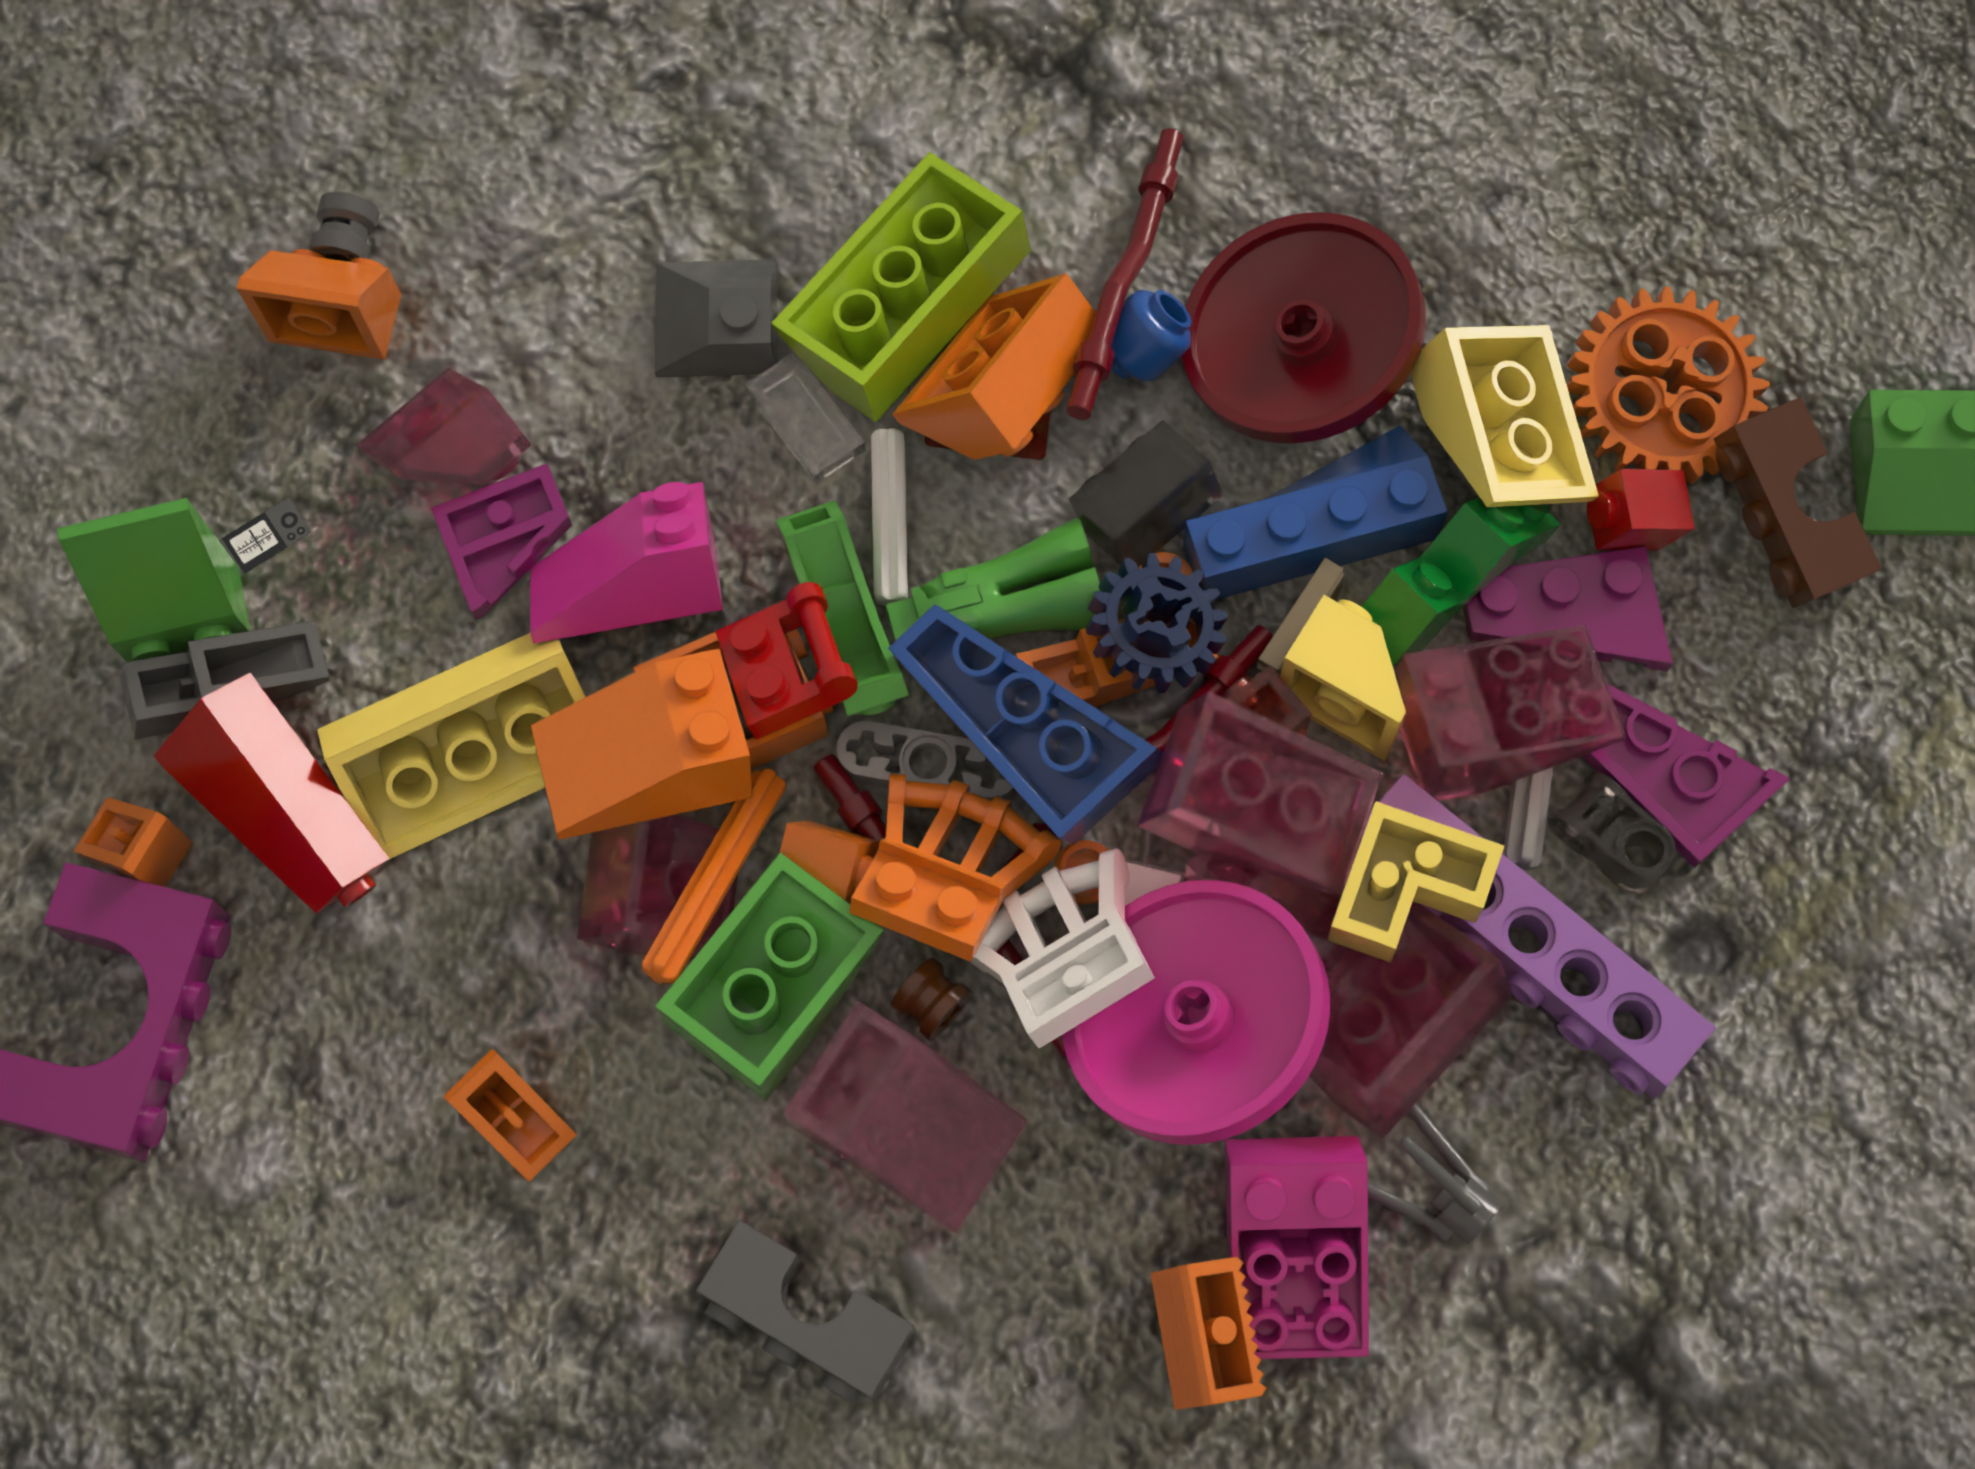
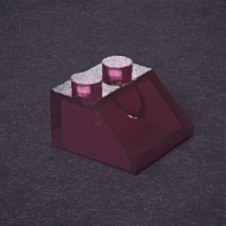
M671 815L593 832L577 940L627 954L647 955L719 829L678 815ZM738 875L691 955V960L695 958L734 910Z

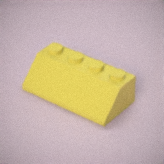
M528 633L317 729L324 760L345 800L389 859L545 788L531 725L586 696L559 639L533 644L531 633Z

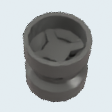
M328 192L321 195L316 214L320 228L312 233L308 250L320 253L327 259L351 262L354 258L369 259L371 249L367 239L376 230L380 214L378 208L371 201L350 193Z

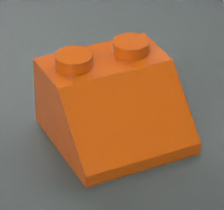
M296 249L292 253L270 250L239 277L236 287L268 342L382 360L386 358L401 293L389 268L374 260L354 258L351 262L327 259L320 253L307 249Z

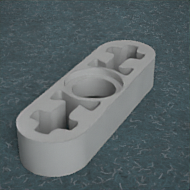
M859 721L849 725L839 736L836 746L838 761L854 782L888 789L889 774L892 770L891 759L875 756L870 758L868 766H860L857 763L856 754L850 752L851 748L861 749L864 740H873L877 752L895 756L894 744H904L899 754L901 771L899 774H906V781L951 784L957 775V754L966 755L965 768L970 770L985 771L988 762H990L969 738L873 721ZM922 749H936L945 756L947 765L944 772L938 777L922 779L916 776L910 769L912 757ZM962 772L963 783L970 785V792L989 800H993L996 795L1010 800L1017 792L1006 779H997L994 783V788L982 787L981 776Z

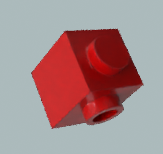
M1620 469L1597 483L1596 488L1599 497L1592 502H1587V518L1592 526L1596 550H1624L1646 546L1647 551H1659L1695 530L1683 470Z

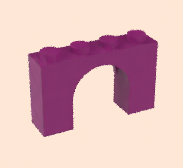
M65 862L43 924L64 939L134 957L141 966L147 981V1010L141 1027L127 1046L111 1058L97 1064L81 1067L63 1066L0 1049V1125L145 1162L150 1147L155 1148L165 1132L167 1111L164 1109L171 1086L180 1082L187 1068L189 1049L185 1045L193 1022L200 1021L206 1012L210 999V986L207 984L214 961L215 959H221L228 948L231 938V924L228 922L230 914L210 898Z

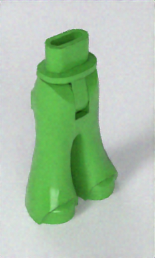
M1078 517L1051 529L1033 541L1002 556L973 566L941 573L940 576L930 580L921 587H912V597L888 603L886 608L895 641L934 604L940 606L991 640L1034 631L1064 630L1079 632L1080 629L1086 628L1091 617L1096 615L1088 610V605L1095 591L1101 592V590L1099 589L1100 582L1096 569L1093 567L1087 538L1081 520ZM1046 582V583H1043V584H1040V585H1037V586H1034V587H1031V588H1028V589H1024V590H1021V591L1014 592V591H1016V590H1019V589H1022V588H1025V587H1028V586H1031V585H1035V584H1038V583Z

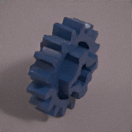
M1149 553L1141 569L1130 557L1125 559L1118 570V575L1110 571L1105 574L1099 585L1101 592L1095 591L1088 605V610L1096 615L1091 617L1086 626V634L1102 636V639L1093 651L1096 658L1109 655L1113 657L1115 662L1109 674L1114 678L1125 670L1133 673V689L1139 690L1145 680L1149 678L1154 679L1158 693H1165L1172 683L1173 677L1184 689L1189 687L1197 676L1196 671L1204 675L1209 671L1216 660L1213 654H1218L1226 642L1227 637L1218 630H1221L1228 619V614L1222 610H1212V606L1221 594L1218 588L1205 591L1200 588L1199 583L1204 574L1200 568L1193 571L1189 576L1181 573L1182 562L1179 557L1175 556L1169 566L1165 568L1160 567L1155 553ZM1124 598L1127 603L1123 610L1127 617L1124 622L1118 623V605ZM1195 622L1196 638L1193 647L1190 648L1188 642L1191 639V635L1187 627Z

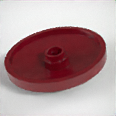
M1311 212L1289 215L1272 220L1246 232L1223 249L1206 267L1194 285L1185 306L1192 320L1189 327L1191 343L1189 349L1181 357L1190 383L1204 405L1217 419L1236 432L1257 440L1280 444H1297L1329 438L1343 433L1373 416L1393 398L1406 382L1416 364L1424 341L1426 329L1424 295L1408 257L1400 246L1379 228L1363 220L1337 213Z

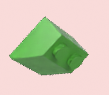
M1869 390L1850 419L1857 517L1865 534L1975 536V391Z

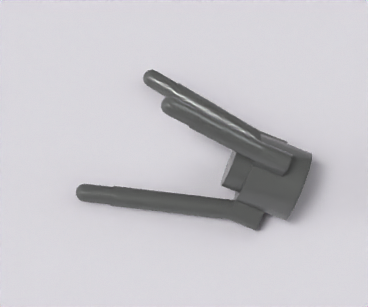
M1411 1098L1406 1099L1403 1103L1405 1110L1455 1173L1451 1175L1410 1137H1403L1400 1140L1401 1148L1442 1186L1430 1201V1204L1439 1212L1435 1215L1368 1182V1199L1429 1228L1444 1242L1455 1233L1469 1244L1494 1217L1502 1202L1488 1192L1491 1185L1471 1169L1416 1101Z

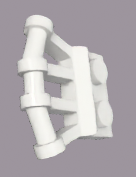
M1119 849L1102 852L1097 861L1059 871L1055 866L1042 874L1044 881L1022 895L1016 890L1006 897L1003 901L1004 906L997 912L971 962L984 973L988 972L1005 985L1028 1036L1039 1049L1155 979L1132 931L1125 922L1124 887L1129 885L1130 878L1125 857ZM1099 887V915L1086 922L1074 894ZM1056 905L1069 933L1047 946L1036 925L1035 917ZM1017 931L1030 957L1017 965H1013L996 952Z

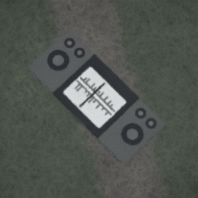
M286 498L221 538L219 542L239 567L241 577L308 536L312 531L291 498Z

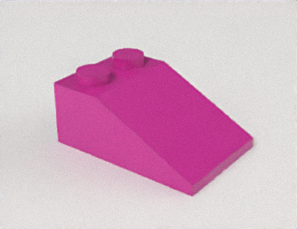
M670 482L658 486L653 491L638 494L536 563L530 569V633L533 644L723 610L716 543L703 482L693 484Z

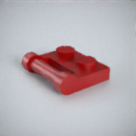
M804 582L798 584L788 592L785 600L715 631L746 725L756 740L850 698L858 688L852 667L848 663L843 662L825 615L828 602L823 588L817 583ZM799 627H803L818 668L815 679L807 683L804 682L787 635L788 632Z

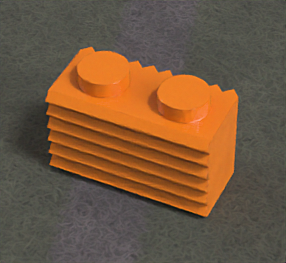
M1237 1257L1186 1264L1150 1273L1174 1410L1262 1396L1266 1390V1387L1259 1382L1264 1373L1257 1369L1261 1359L1254 1354L1259 1346L1252 1341L1256 1331L1249 1326L1253 1320V1317L1247 1313L1251 1303L1244 1299L1248 1289L1242 1285V1282L1246 1276L1239 1271L1244 1262Z

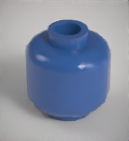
M1138 290L1124 301L1111 346L1115 352L1111 370L1122 378L1132 376L1140 381H1154L1165 373L1189 349L1191 343L1189 327L1192 320L1186 308L1178 299L1164 290H1157L1156 292Z

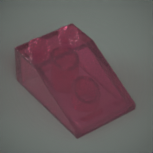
M1207 692L1179 708L1137 826L1195 853L1334 895L1343 894L1383 773L1220 696Z

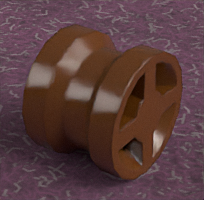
M932 957L922 963L907 978L893 997L890 1006L899 1015H910L919 1023V1032L928 1041H932L944 1032L958 1017L970 1001L973 992L963 983L953 984L944 976L943 965Z

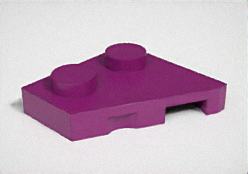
M548 463L431 508L470 612L475 620L484 617L572 526Z

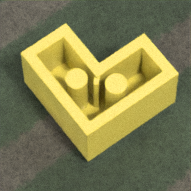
M1375 801L1333 919L1328 941L1391 963L1412 902L1476 923L1484 908L1505 846Z

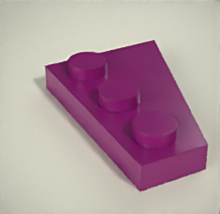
M1646 546L1509 566L1463 607L1468 636L1471 641L1545 652L1548 648L1587 654V659L1610 663L1612 659L1644 663L1647 669L1668 672L1673 664Z
M1607 683L1563 721L1558 728V733L1694 868L1705 860L1790 780L1789 777L1770 767L1765 771L1736 756L1737 750L1716 739L1711 743L1678 726L1675 718Z

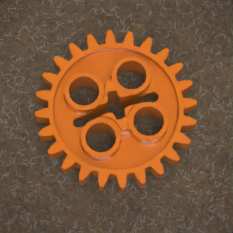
M1665 286L1653 303L1648 292L1644 288L1639 289L1632 298L1631 305L1620 296L1610 306V315L1599 311L1589 323L1593 331L1585 329L1576 340L1575 344L1582 351L1574 352L1567 362V367L1579 374L1572 376L1566 385L1568 392L1582 396L1573 404L1575 416H1587L1589 420L1580 433L1582 438L1598 435L1602 440L1594 453L1597 458L1606 455L1610 451L1618 454L1615 472L1625 469L1632 462L1638 465V469L1683 470L1685 479L1689 484H1694L1703 475V468L1714 476L1720 472L1716 461V450L1718 448L1713 438L1734 425L1768 410L1767 405L1754 399L1761 396L1770 387L1769 381L1753 377V374L1766 362L1765 357H1747L1745 350L1756 338L1753 334L1736 338L1732 331L1740 318L1737 315H1733L1723 322L1715 318L1719 301L1714 299L1704 310L1696 308L1695 291L1690 290L1680 303H1675L1670 286ZM1633 340L1647 343L1653 349L1655 359H1646L1640 356L1633 346ZM1692 357H1700L1706 360L1712 366L1714 376H1706L1700 373L1695 368ZM1615 369H1618L1620 373L1625 377L1623 378L1617 376L1615 373ZM1710 394L1716 396L1719 400V403L1717 404L1714 401V399L1708 395ZM1619 396L1634 399L1640 406L1642 416H1633L1627 413L1620 405ZM1679 413H1687L1693 416L1700 425L1701 433H1693L1687 430L1680 422Z

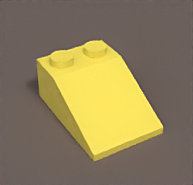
M1549 325L1444 328L1421 349L1410 375L1422 418L1486 507L1592 502L1599 497Z

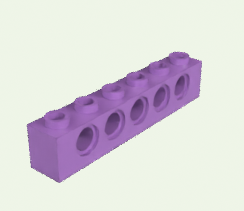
M1405 774L1400 777L1379 801L1388 806L1481 837ZM1371 812L1356 827L1349 842L1348 848L1355 853L1353 860H1355ZM1504 854L1501 855L1487 896L1488 908L1482 910L1476 923L1412 902L1410 910L1416 916L1429 924H1433L1437 920L1456 936L1454 939L1456 947L1468 959L1480 966H1485L1488 962L1508 979L1505 985L1519 1001L1534 1009L1540 1005L1560 1022L1557 1028L1570 1043L1586 1052L1591 1048L1612 1065L1609 1069L1612 1076L1622 1086L1637 1095L1645 1092L1651 1098H1656L1669 1086L1717 1028ZM1522 927L1533 932L1539 942V951L1523 953L1517 950L1509 940L1508 930ZM1574 969L1583 973L1591 986L1590 995L1576 996L1569 993L1562 985L1561 971ZM1620 1011L1633 1014L1642 1025V1038L1632 1040L1619 1034L1613 1023V1014Z

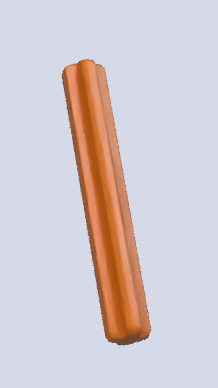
M765 768L752 772V798L735 801L642 962V971L651 977L654 982L660 985L665 983L673 984L681 975L786 790V783L772 769Z

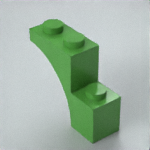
M834 500L776 519L796 584L814 582L823 588L828 602L825 615L843 662L848 663L852 667L858 688L850 698L841 702L847 716L856 713L860 715H874L888 710L895 704V700L909 696L898 663L892 652L888 649L890 647L864 578L845 517Z

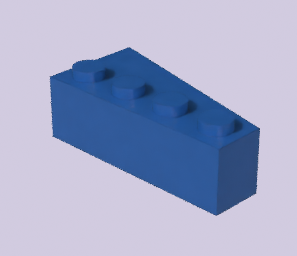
M936 604L888 648L1061 840L1073 845L1168 758L1158 748Z

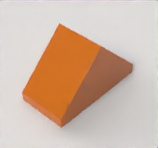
M107 797L73 852L116 875L166 887L193 842L167 817L159 812Z
M493 1049L443 1096L528 1182L577 1136Z

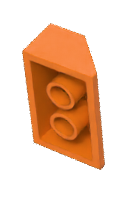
M1067 273L990 296L892 415L899 424L973 460L1002 454L1004 457L1016 454L1032 439L1033 433L1031 429L1040 417L1051 411L1062 401L1064 397L1062 389L1071 377L1075 375L1073 364L1078 347L1081 342L1088 339L1095 315L1094 309Z

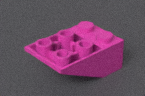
M1358 1136L1224 1139L1228 1258L1237 1257L1244 1262L1239 1271L1246 1276L1242 1282V1285L1248 1289L1244 1299L1251 1303L1247 1313L1253 1317V1320L1249 1326L1256 1331L1252 1341L1259 1345L1254 1354L1260 1359L1369 1356L1368 1161Z

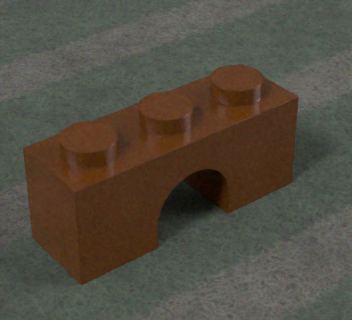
M1798 397L1734 425L1713 438L1718 448L1716 450L1718 467L1724 478L1728 482L1735 484L1744 503L1742 508L1744 523L1749 533L1756 540H1761L1771 562L1769 564L1771 581L1777 592L1782 597L1788 598L1792 608L1882 570L1856 512L1834 521H1818L1806 515L1796 502L1794 482L1798 472L1802 467L1828 454L1802 397Z

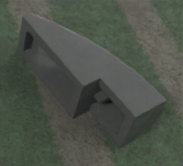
M315 620L188 641L187 652L122 663L121 685L134 740L173 732L202 697L248 673L252 674L273 703L328 682L329 673Z

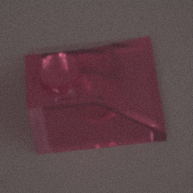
M447 368L355 446L364 456L399 479L485 485L490 480L501 479L512 472L520 462L519 455L528 449L531 443L488 388Z

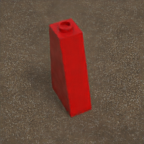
M251 673L202 697L154 754L159 764L316 914L338 900L344 908H347L377 886L371 876L389 860V857Z

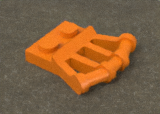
M890 773L885 838L881 839L876 855L851 897L850 914L972 962L1004 899L1044 869L1055 858L1060 850L1061 840L1049 830H1043L1042 832L1037 830L1011 808L1012 801L996 795L993 800H989L971 793L969 784L956 779L951 784L906 781V774ZM904 806L939 809L918 848L902 842ZM962 816L982 825L959 865L938 856L958 819ZM1001 833L1024 851L992 877L980 873Z

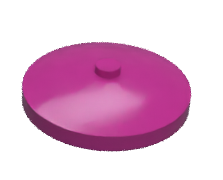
M1196 880L1176 883L1151 891L1125 906V922L1132 931L1155 979L1062 1035L1066 1056L1077 1081L1090 1099L1109 1118L1123 1128L1153 1141L1181 1145L1206 1144L1239 1135L1256 1127L1274 1115L1298 1092L1317 1063L1324 1046L1330 1017V991L1326 971L1316 947L1300 923L1282 905L1257 890L1232 882Z

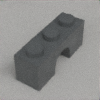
M739 1220L696 1290L705 1300L710 1302L704 1314L736 1334L740 1333L744 1324L768 1337L762 1349L794 1369H797L802 1359L825 1372L819 1384L854 1405L861 1394L875 1403L916 1334L914 1325L857 1290H854L844 1309L834 1319L822 1324H807L797 1320L789 1311L787 1292L792 1279L802 1265V1261L796 1253Z

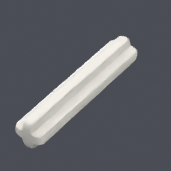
M896 428L877 429L871 435L873 586L875 602L881 606L908 598L905 440L903 432Z

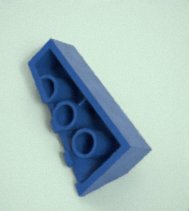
M1399 425L1264 500L1187 520L1182 549L1192 571L1200 568L1204 572L1199 583L1200 588L1203 591L1218 588L1221 593L1217 598L1218 600L1313 574L1324 558L1342 566L1434 541L1441 532L1448 511L1428 455L1406 430Z

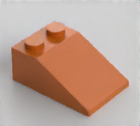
M720 649L656 661L531 725L532 736L558 840L752 798L750 753Z

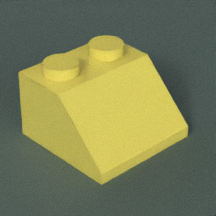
M1323 595L1284 658L1275 699L1385 761L1391 752L1406 711L1381 626L1372 622L1371 615L1358 604L1344 599L1337 602Z

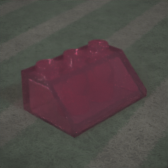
M1412 902L1391 963L1347 947L1325 970L1330 991L1329 1025L1324 1046L1309 1077L1333 1103L1383 1140L1512 997L1501 960L1421 904Z

